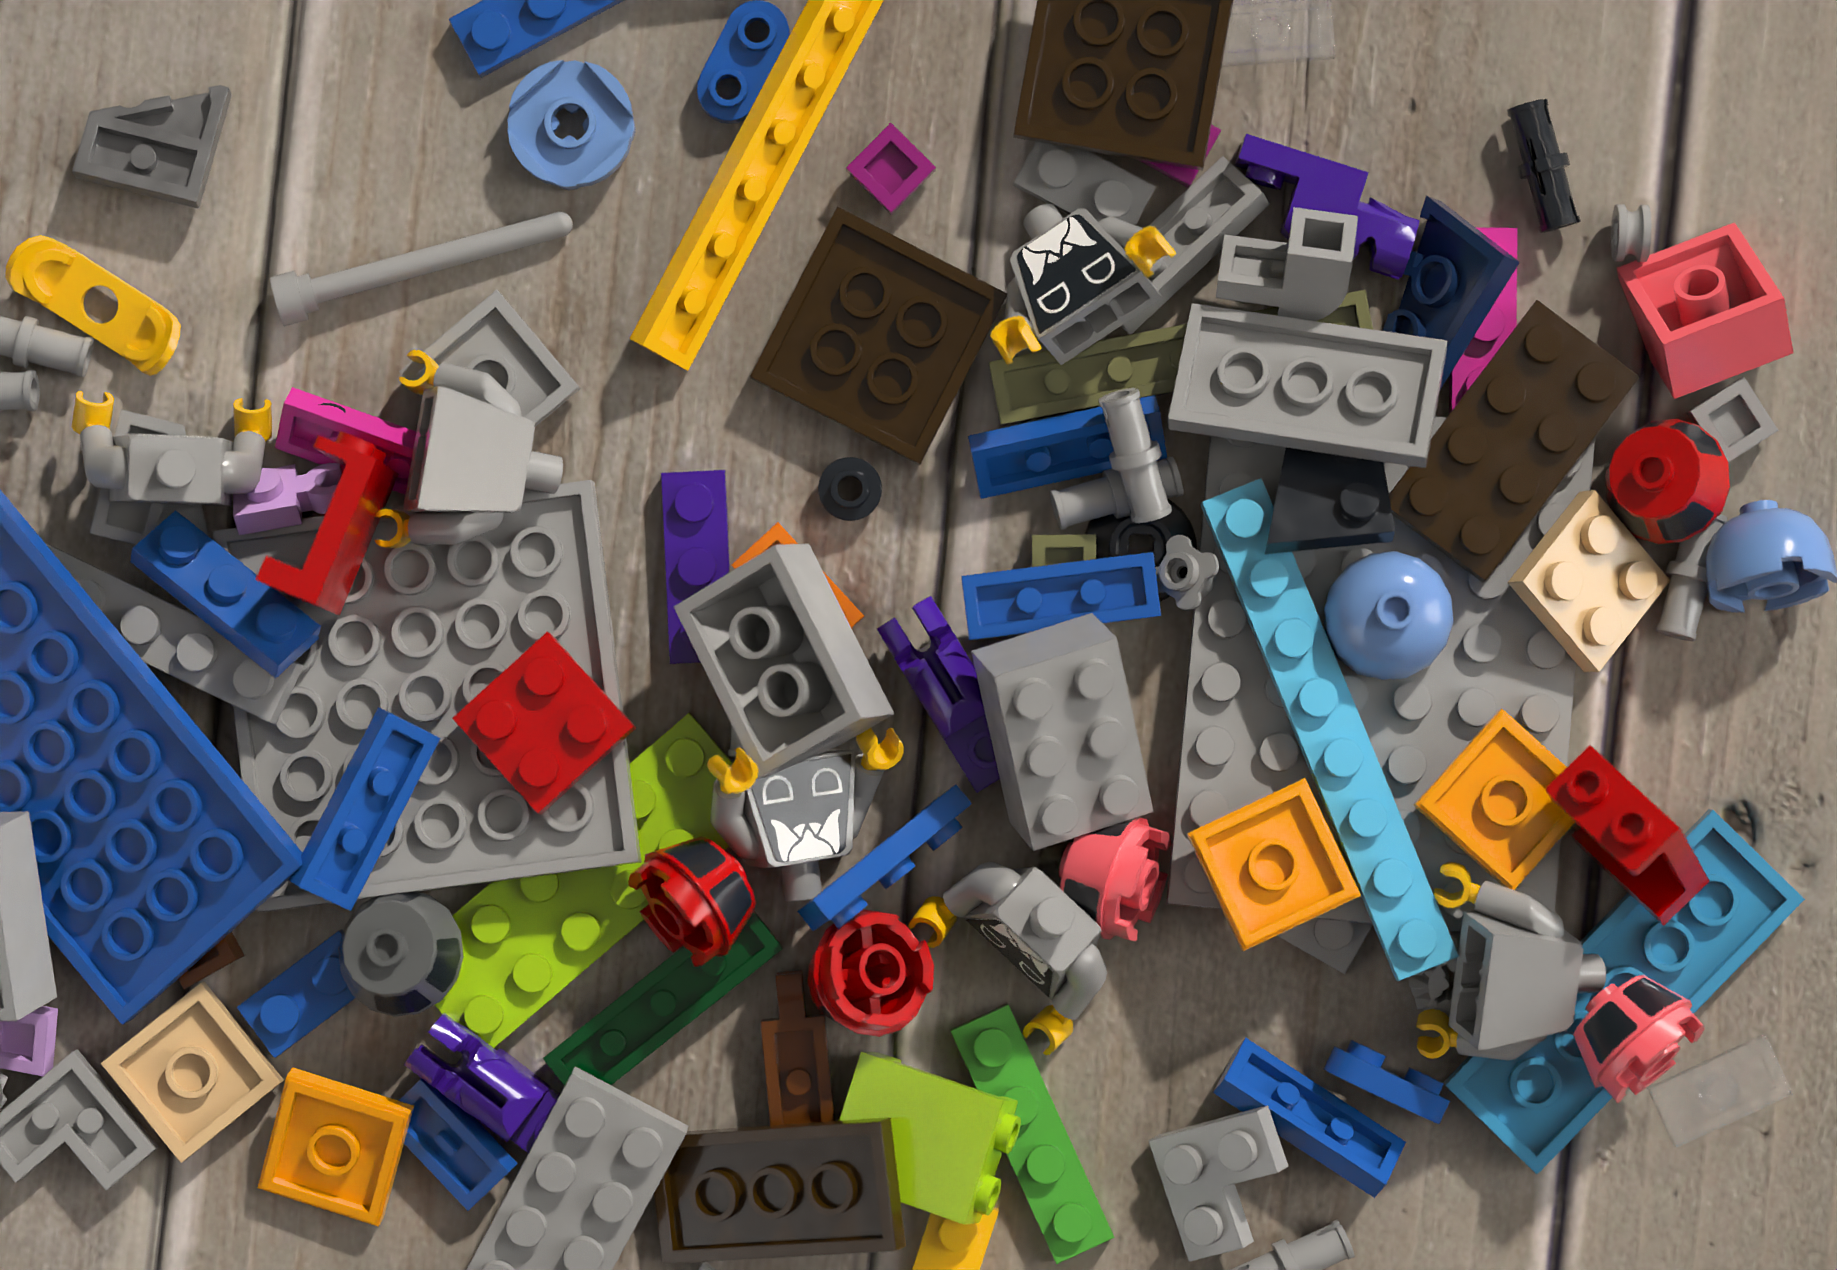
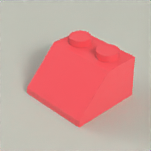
M1735 222L1649 255L1647 262H1637L1635 260L1616 268L1619 281L1649 358L1674 399L1793 354L1784 297Z

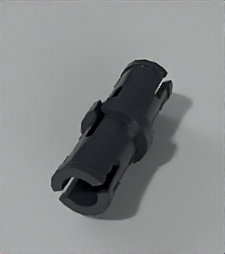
M1547 99L1527 102L1507 110L1523 164L1518 166L1521 179L1528 180L1540 223V233L1554 231L1581 222L1580 216L1577 215L1565 167L1570 166L1569 158L1566 152L1560 153L1548 110L1549 104Z

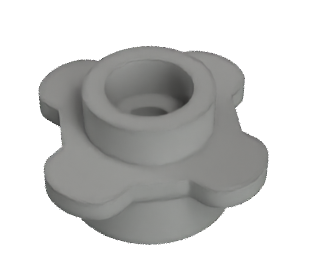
M1175 535L1167 541V553L1159 567H1155L1158 593L1166 592L1175 598L1178 608L1189 611L1197 608L1202 598L1212 591L1219 571V562L1213 553L1202 552L1193 548L1188 537ZM1183 567H1186L1188 570L1187 575L1182 579L1179 572Z

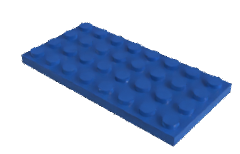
M0 490V812H29L47 934L123 1025L134 1019L289 881L290 876L302 866L301 855L303 852Z

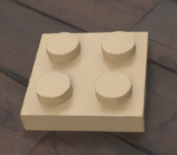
M1595 490L1580 491L1510 578L1508 584L1583 672H1600L1667 586L1670 579Z
M205 981L198 984L101 1063L180 1163L187 1160L284 1081Z

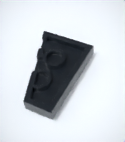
M1285 448L1265 554L1393 541L1395 526L1384 462Z

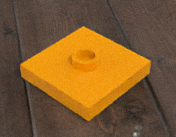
M1503 709L1496 712L1413 805L1497 882L1513 890L1575 823L1546 793V787L1566 766Z
M1305 778L1187 833L1189 841L1242 951L1361 896Z
M292 1067L286 1076L257 1188L379 1227L386 1212L414 1105Z

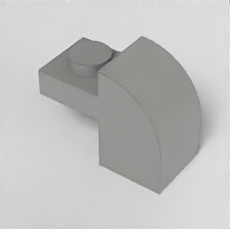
M1294 207L1288 243L1224 234L1215 298L1279 307L1278 316L1317 321L1330 315L1341 305L1347 294L1353 263L1358 216Z

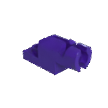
M1249 134L1245 135L1234 166L1246 169L1245 177L1252 183L1281 190L1283 182L1294 184L1280 233L1287 240H1289L1294 207L1358 216L1353 259L1358 255L1360 246L1366 243L1369 246L1371 255L1369 261L1370 271L1398 280L1402 277L1415 241L1419 220L1405 216L1371 197L1368 203L1360 201L1369 172Z
M929 596L912 607L930 638L928 645L921 649L914 648L896 618L877 628V631L972 787L978 793L999 780L1000 777L976 670L936 603Z
M443 1013L428 1033L450 1050L461 1052L462 1057L456 1064H450L421 1044L418 1049L416 1048L404 1065L506 1142L512 1140L529 1153L560 1093L502 1048L494 1049L467 1027L457 1023L447 1014Z

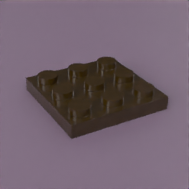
M1037 0L1013 138L1203 171L1233 0Z
M837 206L750 378L921 465L1007 298V293Z

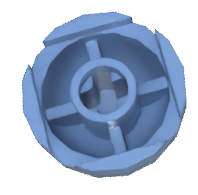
M1760 500L1743 505L1739 509L1740 515L1727 521L1713 535L1706 555V585L1709 602L1716 609L1728 612H1745L1742 600L1768 599L1765 611L1802 604L1829 591L1828 580L1837 583L1834 554L1825 533L1811 517L1796 510L1778 508V503L1773 500Z
M1397 551L1370 553L1349 564L1330 586L1324 608L1325 633L1337 658L1355 673L1380 680L1406 679L1430 666L1446 647L1454 622L1451 595L1440 575L1420 558Z

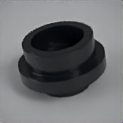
M845 457L832 462L823 471L819 480L818 493L823 507L832 516L844 521H856L867 517L876 509L882 495V484L877 471L868 462L855 457ZM846 477H855L862 483V494L854 501H846L838 494V484Z

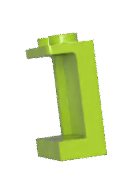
M861 1052L839 1121L891 1117L901 1203L964 1225L979 1223L982 1214L988 1216L994 1209L1001 1189V1179L995 1177L1002 1152L1009 1154L1014 1147L1021 1125V1118L1014 1115L1018 1105L1017 1100L1005 1096H995L902 1064L901 1060L879 1052Z

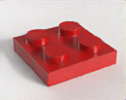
M548 631L452 718L536 813L540 815L636 729L634 724Z

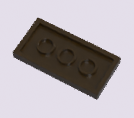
M1536 300L1432 436L1426 468L1410 466L1389 493L1393 516L1482 583L1485 582L1640 376L1540 301Z
M891 1117L687 1131L654 1192L663 1264L889 1252L906 1247Z

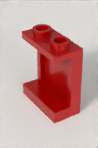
M339 431L335 442L318 435L313 448L333 461L344 465L345 469L302 570L265 556L256 580L280 592L340 616L380 518L375 517V514L385 508L399 475L383 463L387 454L376 449L375 445L342 431Z
M1591 745L1546 787V793L1549 798L1581 827L1571 835L1576 844L1663 926L1710 882L1681 828Z

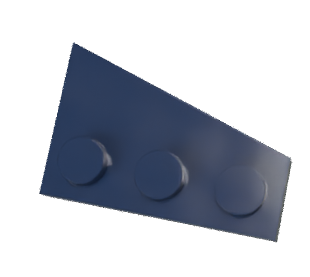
M1426 195L1419 216L1427 220L1417 252L1411 251L1403 273L1409 276L1399 309L1388 314L1383 331L1447 340V353L1440 386L1441 390L1520 261L1446 204Z

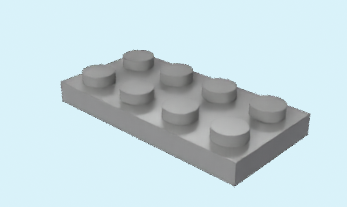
M1192 303L1168 416L1169 430L1426 468L1447 353V340Z
M574 1067L466 1270H612L683 1141L689 1126Z

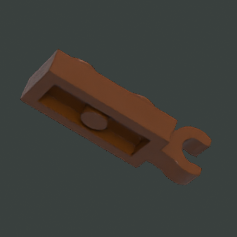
M802 969L779 971L775 975L779 1018L761 1020L770 1125L835 1121L826 1016L823 1014L806 1015Z

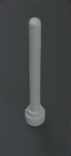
M555 212L311 279L309 273L297 276L294 270L270 277L271 288L282 324L287 326L309 320L308 313L318 311L319 303L564 237L571 232L573 222L567 213Z

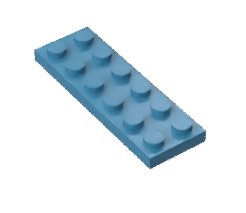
M1708 809L1684 834L1710 882L1664 926L1636 899L1627 893L1580 941L1583 954H1597L1603 959L1606 968L1604 988L1611 984L1620 987L1636 976L1645 975L1691 1001L1692 1007L1690 1011L1694 1014L1805 900L1711 809ZM1599 992L1577 994L1573 1024L1566 1031L1547 1035L1545 1040L1513 1060L1506 1061L1468 1056L1443 1082L1535 1174H1538L1612 1098L1603 1086L1595 1088L1573 1036L1577 1026L1588 1014L1585 1009L1587 1004Z

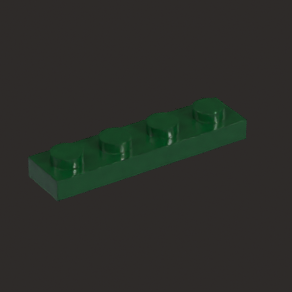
M754 910L727 955L714 956L704 965L695 967L691 959L693 953L683 946L545 1055L543 1059L564 1086L574 1067L612 1085L779 953L784 947Z

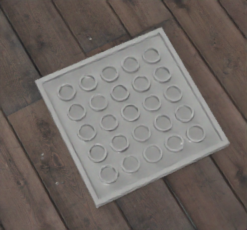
M585 480L563 483L559 485L555 494L524 489L522 506L519 512L504 513L503 520L496 529L460 544H414L410 541L407 545L400 548L381 547L374 540H391L396 535L398 527L394 518H380L340 616L278 591L321 625L319 639L295 661L303 665V668L277 724L263 720L234 705L233 709L241 778L302 852L378 707L441 738L357 900L397 893L421 892L641 863L626 738L540 815L536 813L452 719L547 631L560 642L623 712L595 482ZM404 505L386 507L384 509L404 511ZM404 511V512L407 513L410 517H411V515H412L413 513H415V512ZM324 516L302 519V524L244 535H239L237 528L213 531L214 541L257 575L265 556L302 570ZM287 881L257 908V912L330 904L332 902L296 886L291 881Z

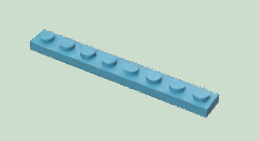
M1262 478L1203 501L1200 504L1396 981L1403 980L1459 957L1292 552L1265 554L1274 507Z

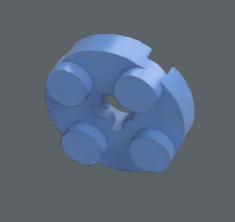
M559 60L537 67L518 84L512 94L509 105L510 111L507 118L509 143L519 162L530 174L540 181L566 190L592 186L612 175L629 154L636 132L632 104L623 86L606 69L589 62L583 63L575 60L564 62V60ZM565 108L569 113L574 114L582 109L587 114L588 118L582 124L586 133L580 139L576 140L571 135L560 139L554 134L560 126V122L556 117L560 110Z

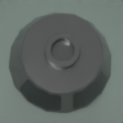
M421 892L377 896L361 904L345 924L338 948L341 975L352 995L370 1010L393 1017L420 1014L442 1001L457 981L464 957L461 931L452 914L431 895Z

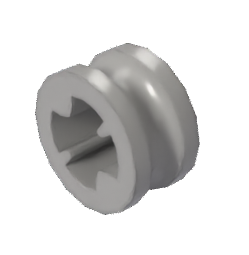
M1625 204L1615 205L1611 224V253L1614 262H1622L1626 255L1635 256L1637 262L1648 261L1652 230L1649 205H1640L1638 210L1634 212L1628 211Z

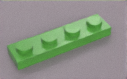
M1007 1003L950 1029L976 1088L995 1096H1005L1018 1101L1014 1115L1021 1118V1125L1014 1147L1007 1154V1157L1056 1264L1115 1238L1009 1004Z

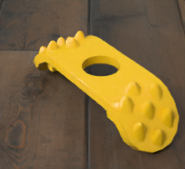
M39 235L22 242L10 255L6 264L5 278L15 292L51 310L123 356L141 372L149 376L157 374L174 355L180 337L181 324L178 319L165 307L81 253L55 239ZM95 286L109 288L114 292L118 300V311L115 317L107 323L93 321L84 310V297Z

